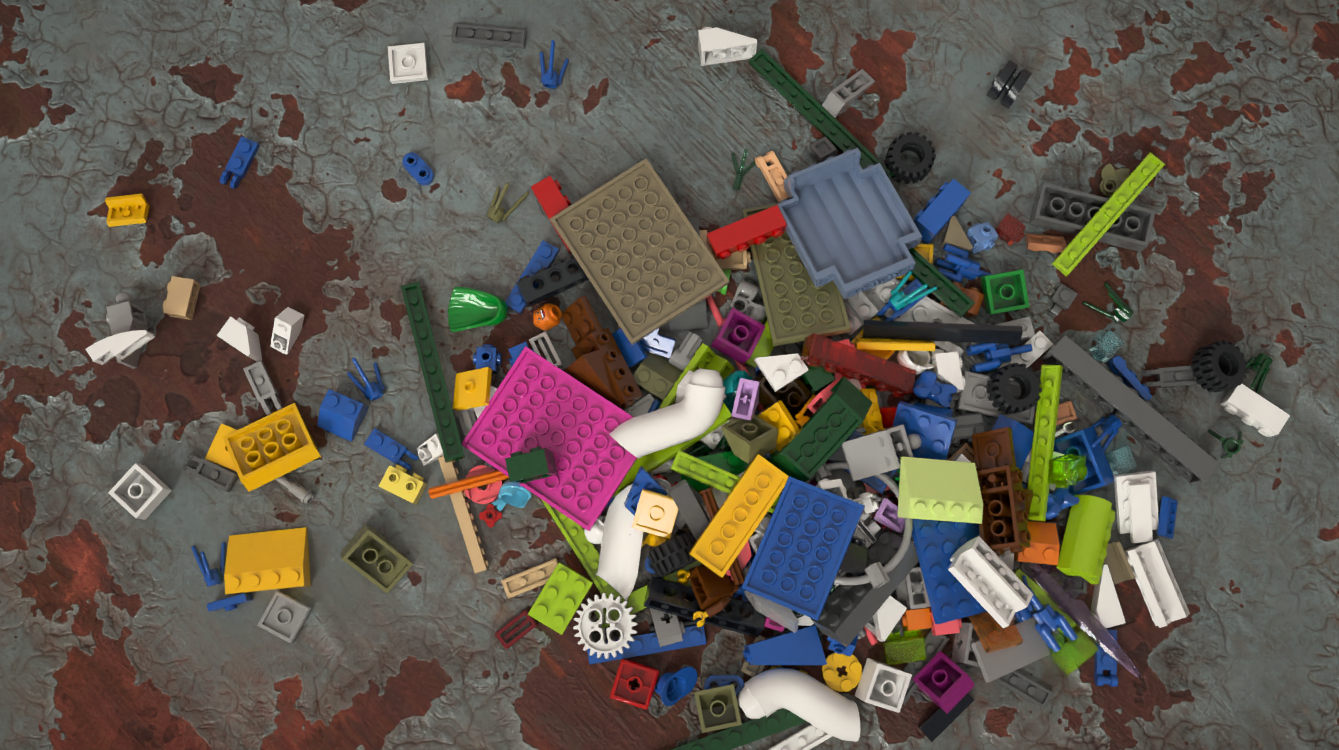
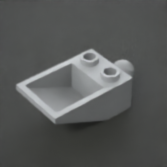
M118 293L116 296L117 304L106 307V320L110 325L112 336L129 331H147L148 324L145 309L131 303L132 297L129 293ZM142 347L123 360L116 357L117 362L132 369L137 368Z
M897 425L843 442L842 449L852 481L899 469L901 457H913L911 449L919 448L922 440L917 434L907 436L904 425Z
M746 566L742 570L745 578L751 566ZM744 590L746 597L757 612L794 633L798 631V619L791 609Z

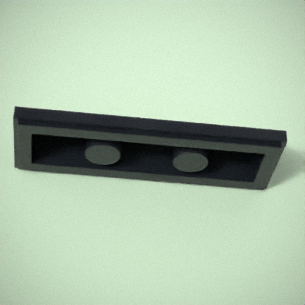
M967 693L948 714L938 706L917 727L932 742L974 699Z

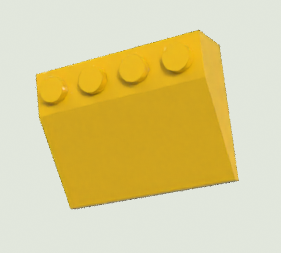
M295 403L223 437L239 479L248 492L321 457Z
M307 527L230 535L224 572L225 594L311 586Z

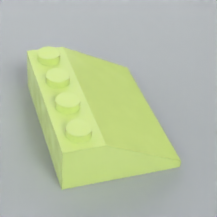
M901 457L897 517L982 524L983 500L975 463Z

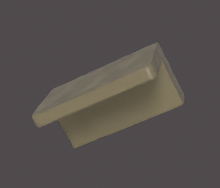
M1120 541L1108 543L1107 555L1103 565H1108L1113 584L1135 579Z

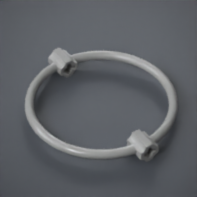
M847 462L824 463L805 483H809L814 479L816 484H818L817 482L822 479H829L832 477L830 471L849 469ZM885 473L874 475L883 481L899 499V487L894 480ZM904 518L903 540L897 553L885 566L877 562L864 569L866 573L864 576H837L834 584L861 585L870 582L875 589L889 582L890 579L887 574L900 563L910 545L913 519Z

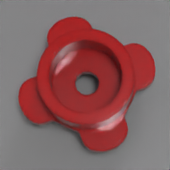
M488 504L487 509L479 513V518L484 520L488 527H494L498 519L502 518V513L498 512L493 504Z

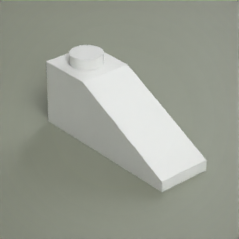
M1107 564L1103 565L1099 585L1095 584L1093 591L1092 614L1090 618L1097 629H1105L1126 623Z

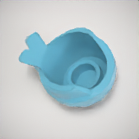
M507 480L500 487L498 499L493 501L492 504L494 506L497 505L496 507L499 511L504 508L506 503L514 507L524 508L532 493L520 484L511 483L510 480Z

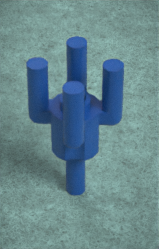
M945 243L943 247L944 251L950 252L945 256L946 261L936 258L934 265L953 271L954 273L941 268L937 269L947 279L959 283L963 277L973 280L977 276L992 274L979 269V262L968 259L969 252L948 243Z
M995 343L970 345L966 349V355L984 353L986 361L974 364L973 367H970V371L982 373L996 370L1002 363L1011 362L1012 355L1031 352L1032 345L1027 344L1009 348L1008 344L997 345Z
M1028 587L1033 593L1030 602L1035 608V611L1032 613L1037 621L1035 628L1048 647L1052 648L1054 652L1061 649L1051 632L1058 628L1071 641L1077 639V634L1065 617L1059 614V612L1054 611L1049 603L1042 605L1032 589Z

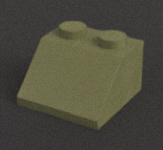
M650 352L647 358L640 364L633 377L641 390L663 402L683 371L670 364L669 361L661 356Z
M755 414L751 421L736 418L721 426V430L734 455L748 464L753 461L757 454L763 456L776 448L778 429Z
M734 684L694 692L702 733L742 725Z

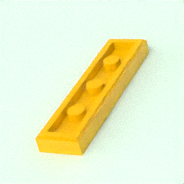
M876 338L855 339V347L859 350L935 351V343L933 341Z

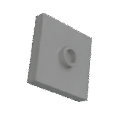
M276 590L257 626L293 644L312 608Z

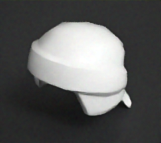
M899 350L897 354L899 365L910 375L916 376L926 369L934 367L933 364H930L929 351Z

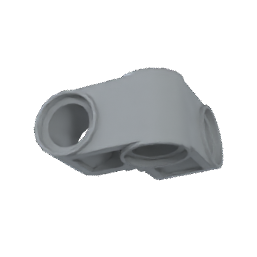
M742 279L732 300L730 310L732 307L735 308L736 304H741L744 309L740 312L762 324L766 316L765 308L753 302L760 287Z

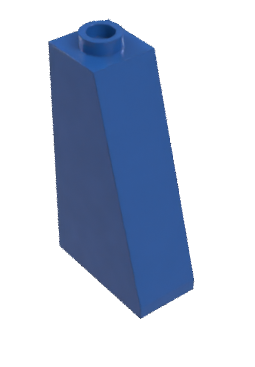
M816 625L800 628L795 633L790 631L744 645L745 650H743L745 661L749 662V665L827 664Z

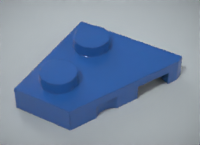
M642 466L639 468L624 502L625 507L634 516L642 489L663 495L668 494Z

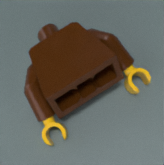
M703 564L689 569V572L685 570L677 572L679 583L686 585L689 579L701 610L705 609V612L697 611L693 615V620L702 618V620L697 622V627L703 626L705 618L708 616L711 618L722 611L729 604L734 592H737L739 589V585H735L734 581L729 580L726 573L722 578Z

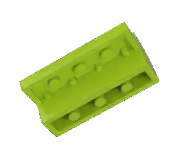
M702 343L679 379L674 383L667 397L664 398L660 408L675 404L678 384L689 370L692 372L700 368L716 370L724 380L733 373L735 368L728 360L716 355L707 345Z
M1074 495L1080 500L1078 504L1071 506L1056 568L1067 576H1081L1089 583L1099 585L1104 559L1107 555L1108 542L1111 538L1112 524L1115 520V511L1111 509L1112 503L1103 498L1090 495Z

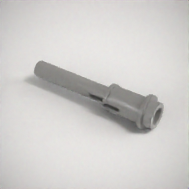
M285 476L275 479L289 489L288 492L299 498L303 504H310L315 497L312 490L305 489L298 482L293 483Z

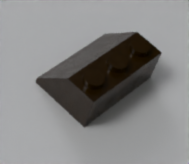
M762 372L753 380L760 382L758 401L763 407L768 409L781 400L794 421L796 420L795 415L802 410L813 395L799 378L776 392ZM807 409L803 416H805L810 410Z

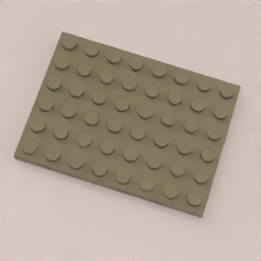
M647 158L550 218L552 224L631 345L730 283Z

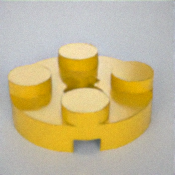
M834 652L825 658L827 664L822 665V676L825 683L831 689L839 692H848L858 685L862 675V666L853 654L849 657ZM845 666L847 674L839 677V672L836 669Z

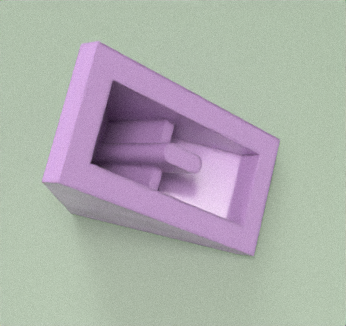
M740 378L732 417L752 420L758 405L760 382Z
M884 498L875 514L874 520L898 533H902L905 527L904 518L897 517L898 507Z

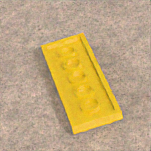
M757 454L688 554L723 578L785 487L789 476Z

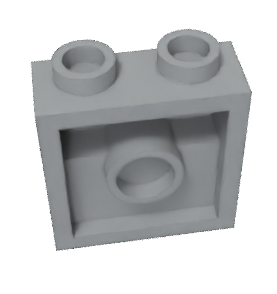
M866 291L843 299L851 328L850 332L844 334L851 336L863 326L864 320L872 319L881 311V308Z

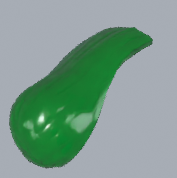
M455 287L452 291L448 306V324L451 332L481 326L498 325L508 315L506 302L496 295L464 287Z

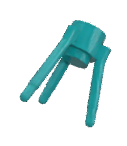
M909 271L897 287L890 292L892 296L889 300L899 310L937 290V287L934 286L920 293L928 287L927 284H924L908 295L903 291L898 292L912 274V271Z

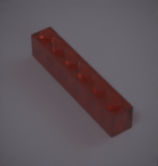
M815 333L805 338L801 360L806 361L808 365L823 367L825 371L831 373L837 372L847 379L859 380L860 384L875 386L879 391L892 392V395L896 397H904L913 392L916 376L915 370Z

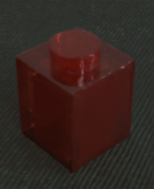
M1008 213L995 230L999 235L998 237L1011 246L1014 242L1019 243L1025 235L1023 230L1026 226Z

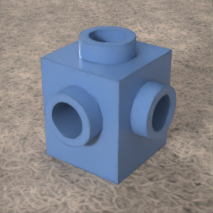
M988 221L982 224H975L969 228L966 234L973 246V253L990 250L995 245V241L999 236Z

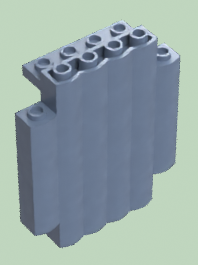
M858 148L846 150L841 155L829 157L824 162L812 164L804 170L791 173L784 179L783 187L789 200L785 199L777 204L787 224L786 232L815 287L823 286L833 280L843 299L853 297L860 292L870 290L879 284L886 283L896 277L907 274L909 271H913L915 261L909 249L919 245L922 239V235L881 164L869 165L862 169L859 164L861 153Z

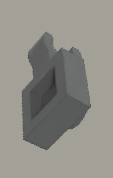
M1061 283L1050 299L1054 305L1048 312V315L1055 318L1061 309L1066 311L1077 296V293Z

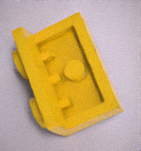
M143 194L107 197L105 199L109 207L106 220L109 227L147 223L149 205Z

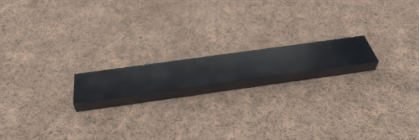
M864 320L863 338L1020 345L1023 332L1022 326Z

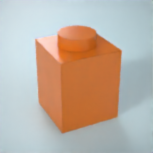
M929 608L906 610L902 615L901 625L907 631L932 628Z

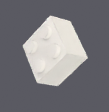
M135 463L108 493L135 518L146 520L172 490L145 465Z

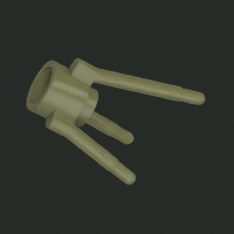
M509 183L505 184L499 198L500 187H497L491 206L487 211V217L496 223H500L501 220L505 222L507 217L529 193L526 192L504 213L505 209L500 204Z

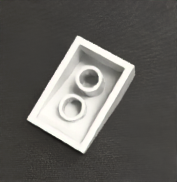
M704 27L698 30V49L701 66L751 59L756 54L757 39L717 27Z

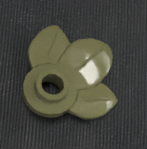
M1110 163L1107 164L1101 171L1102 181L1099 185L1101 193L1105 196H1112L1128 178L1130 169L1120 168L1115 170ZM1106 185H1109L1111 187V190H1108L1106 188Z

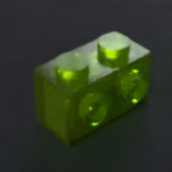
M1065 454L1049 460L1048 483L1056 484L1057 488H1068L1069 485H1076L1077 482L1085 480L1087 475L1086 456Z
M1082 630L1079 633L1075 631L1078 638L1074 641L1067 637V643L1063 646L1059 644L1061 647L1059 651L1054 652L1051 650L1053 653L1051 659L1067 677L1099 650Z

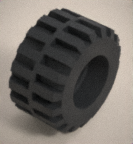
M907 132L906 136L904 133L900 134L899 138L896 137L891 143L885 157V165H888L887 168L894 174L893 178H898V182L904 180L905 184H909L910 181L914 184L918 180H923L930 172L936 154H934L935 148L931 147L932 142L930 140L926 141L927 137L925 135L920 137V133L916 132L915 135H912V132ZM912 151L918 155L920 163L908 165L903 162L900 153Z
M1224 340L1202 346L1194 353L1195 356L1192 357L1193 364H1191V369L1194 370L1193 376L1197 378L1196 382L1209 392L1214 391L1215 393L1235 388L1243 383L1242 380L1246 378L1247 361L1244 360L1245 356L1240 352V348L1238 346L1235 347V344L1232 342L1228 343V341Z
M1023 363L1008 364L995 370V373L990 376L991 380L987 382V385L990 386V388L986 389L987 393H990L989 401L993 400L994 403L992 405L995 408L999 407L1001 412L1006 411V414H1015L1034 407L1037 404L1035 401H1038L1041 397L1038 393L1042 392V388H1039V385L1042 384L1041 380L1036 378L1039 376L1037 372L1032 373L1033 368H1026V364ZM1009 378L1015 379L1020 384L1021 395L1019 399L1013 398L1007 391Z
M684 533L653 548L647 554L657 577L667 576L697 561L688 554L696 543L692 533Z

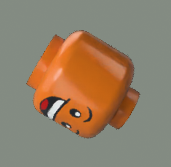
M551 303L540 306L533 313L535 326L543 331L554 328L561 322V310L558 306Z

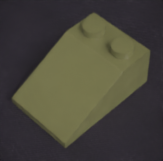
M368 523L358 531L340 552L343 561L387 594L413 565V562Z

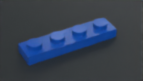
M543 240L520 278L527 275L533 276L542 268L549 269L558 255L559 249ZM516 283L505 302L510 309L522 314L526 305L517 289ZM535 283L533 287L537 289L540 283Z

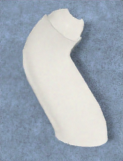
M701 368L696 370L692 374L689 383L686 384L685 397L681 402L634 417L620 424L609 435L631 454L640 459L644 455L689 441L703 434L713 425L723 404L725 387L723 386V379L720 373L716 370Z
M660 478L655 479L667 491L668 494L666 496L671 497L667 490L671 488L670 483ZM632 484L614 498L608 509L604 522L599 565L596 574L616 589L625 601L632 592L636 582L643 531L632 528L635 516L624 505Z
M782 667L766 670L744 683L745 687L738 695V705L750 719H759L763 716L768 717L776 710L784 708L833 737L845 741H859L860 716L856 702L847 699L808 674L798 670Z

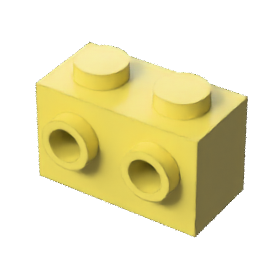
M389 465L379 487L417 505L427 486V483L423 482L424 478L415 473L412 476L406 474L407 469L396 465L395 468Z

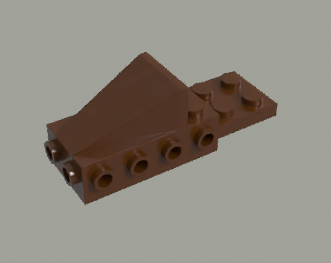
M586 295L581 296L563 311L561 316L576 344L571 349L576 361L568 366L564 372L624 411V409L633 406L634 402L643 395L609 328L602 329Z
M1010 427L972 434L975 466L977 467L976 471L983 500L982 524H979L980 537L997 556L1004 555V551H1010L1011 553L1023 552V548H1030L1031 534L1027 527V521L1033 498V490L1022 488L1023 474L1020 468L1016 467L1012 430Z

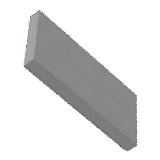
M963 371L965 387L964 390L959 392L956 409L981 413L982 415L998 418L1001 414L1021 424H1033L1035 406L1015 414H1006V411L1001 412L999 407L995 408L992 405L994 401H989L988 399L990 393H987L986 389L990 388L987 385V382L991 380L990 376ZM1008 380L1007 391L1015 399H1019L1021 395L1020 384Z
M1034 617L971 643L986 682H991L1050 655L1047 644L1035 628L1037 621Z

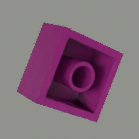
M732 307L725 315L710 346L737 362L744 364L750 359L766 326Z
M941 651L912 679L918 688L946 714L975 686L969 675Z

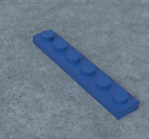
M704 626L684 627L683 641L662 647L659 646L656 632L632 636L635 641H628L630 648L623 647V654L617 651V657H613L610 653L609 659H605L604 653L601 658H597V652L591 656V649L589 648L587 650L589 664L706 644Z

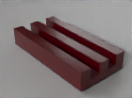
M527 609L495 633V636L506 650L538 625L533 617L528 615ZM522 617H527L526 620L502 638L501 634ZM530 622L532 624L508 644L505 642L527 623Z

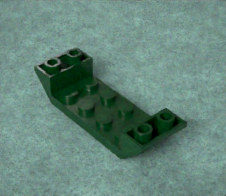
M845 376L830 390L833 394L789 442L780 451L776 449L766 459L786 475L806 482L864 421L872 402Z

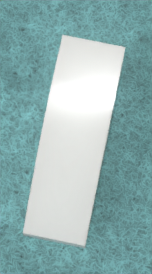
M146 330L123 332L102 339L85 350L93 362L103 365L114 356L123 360L155 336Z

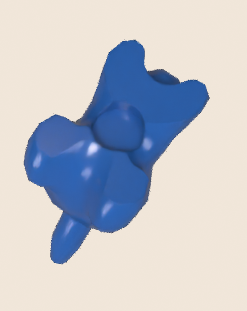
M932 371L921 372V376L917 378L916 382L910 380L902 382L904 386L913 389L916 397L932 400L944 408L950 406L952 401L951 394L957 392V388L954 385L937 382V375Z
M1062 483L1054 492L1048 494L1046 520L1057 517L1061 510L1079 503L1080 499L1069 492L1070 485L1068 483Z

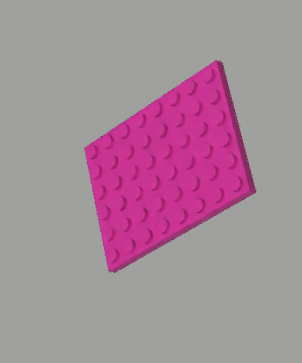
M526 346L490 399L489 405H486L461 443L462 446L508 477L505 458L511 457V453L520 451L522 453H529L530 449L535 447H542L552 451L558 475L520 485L587 531H591L638 459L609 435L620 424L634 417Z

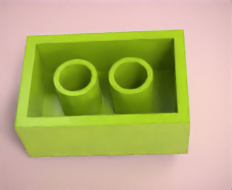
M559 562L528 615L562 635L594 582Z

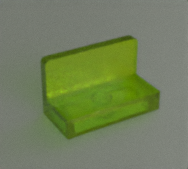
M920 629L904 631L902 637L899 632L895 633V635L890 633L887 639L881 642L885 649L887 665L926 659L925 642Z

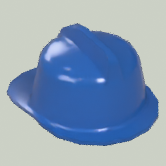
M684 667L676 673H664L654 687L655 692L661 696L663 704L672 706L691 692L698 679L697 672L692 667Z

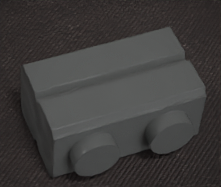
M981 413L952 416V418L958 420L951 445L960 444V440L968 439V443H971L972 434L984 432Z

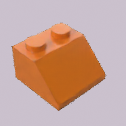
M1027 521V527L1031 534L1030 548H1023V552L1014 553V560L1058 565L1060 544L1056 524Z

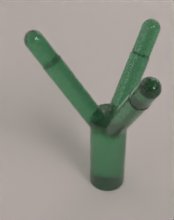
M747 149L744 150L740 168L738 167L735 154L731 153L736 171L732 189L740 191L743 176L756 164L753 161L743 170L748 152Z

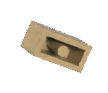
M172 276L171 281L167 285L168 294L163 302V313L170 317L193 320L201 284L193 279Z

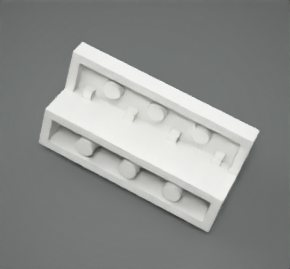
M980 536L966 542L950 558L952 563L948 570L1002 628L1010 625L1015 612L1028 607L1033 593Z
M1159 539L1125 550V555L1155 626H1159V628L1165 627L1172 621L1186 618L1190 612Z

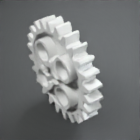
M606 593L602 594V599L595 595V601L588 598L589 605L582 603L581 606L584 610L576 611L580 618H574L579 623L573 629H577L579 632L574 636L581 637L578 645L585 644L584 651L590 648L591 656L597 652V658H601L603 653L605 659H609L610 653L613 657H617V651L623 654V647L630 648L628 641H635L631 635L638 633L633 629V626H637L638 623L633 622L632 619L636 618L637 615L630 614L634 608H626L628 601L621 603L622 597L620 596L614 600V594H610L609 599H607ZM604 608L607 609L606 623L610 624V627L607 628L606 631L605 628L601 627L602 624H605V616L603 612ZM615 609L620 614L619 619L616 621L612 620L610 616L611 612ZM594 611H598L600 614V619L597 622L591 619V614ZM614 630H618L621 634L618 641L612 639L611 635ZM595 631L601 634V639L598 642H594L592 639V634ZM606 633H607V638H608V644H605V634H606Z

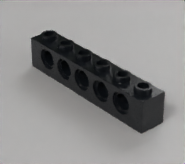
M572 255L571 259L567 261L560 260L549 269L542 268L533 276L527 275L520 278L519 282H517V289L528 308L582 284L589 279ZM574 267L578 272L571 274L568 272V269ZM558 275L561 279L555 282L551 280V277ZM535 283H541L543 284V288L535 289L533 285Z
M652 576L647 585L644 607L693 620L695 612H705V609L701 610L692 587L679 582H671L662 577ZM730 598L729 604L722 611L711 618L709 616L705 618V624L756 638L764 629L765 616L757 612L752 604L740 601L737 598ZM702 618L695 619V621L702 620Z

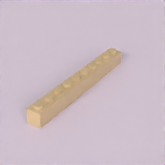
M444 456L439 457L438 460L446 484L461 480L458 477L459 470L454 464L456 461L446 463ZM464 491L450 494L474 572L477 574L488 570L489 563L487 559L485 560V551L480 545L482 543L481 538L476 533L478 529L473 523L474 516L472 513L470 514V504L466 502L465 498L467 496Z

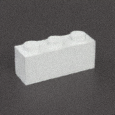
M1243 384L1229 389L1220 403L1228 413L1236 414L1242 418V422L1250 426L1253 425L1259 429L1258 432L1266 437L1278 435L1290 417L1289 414Z

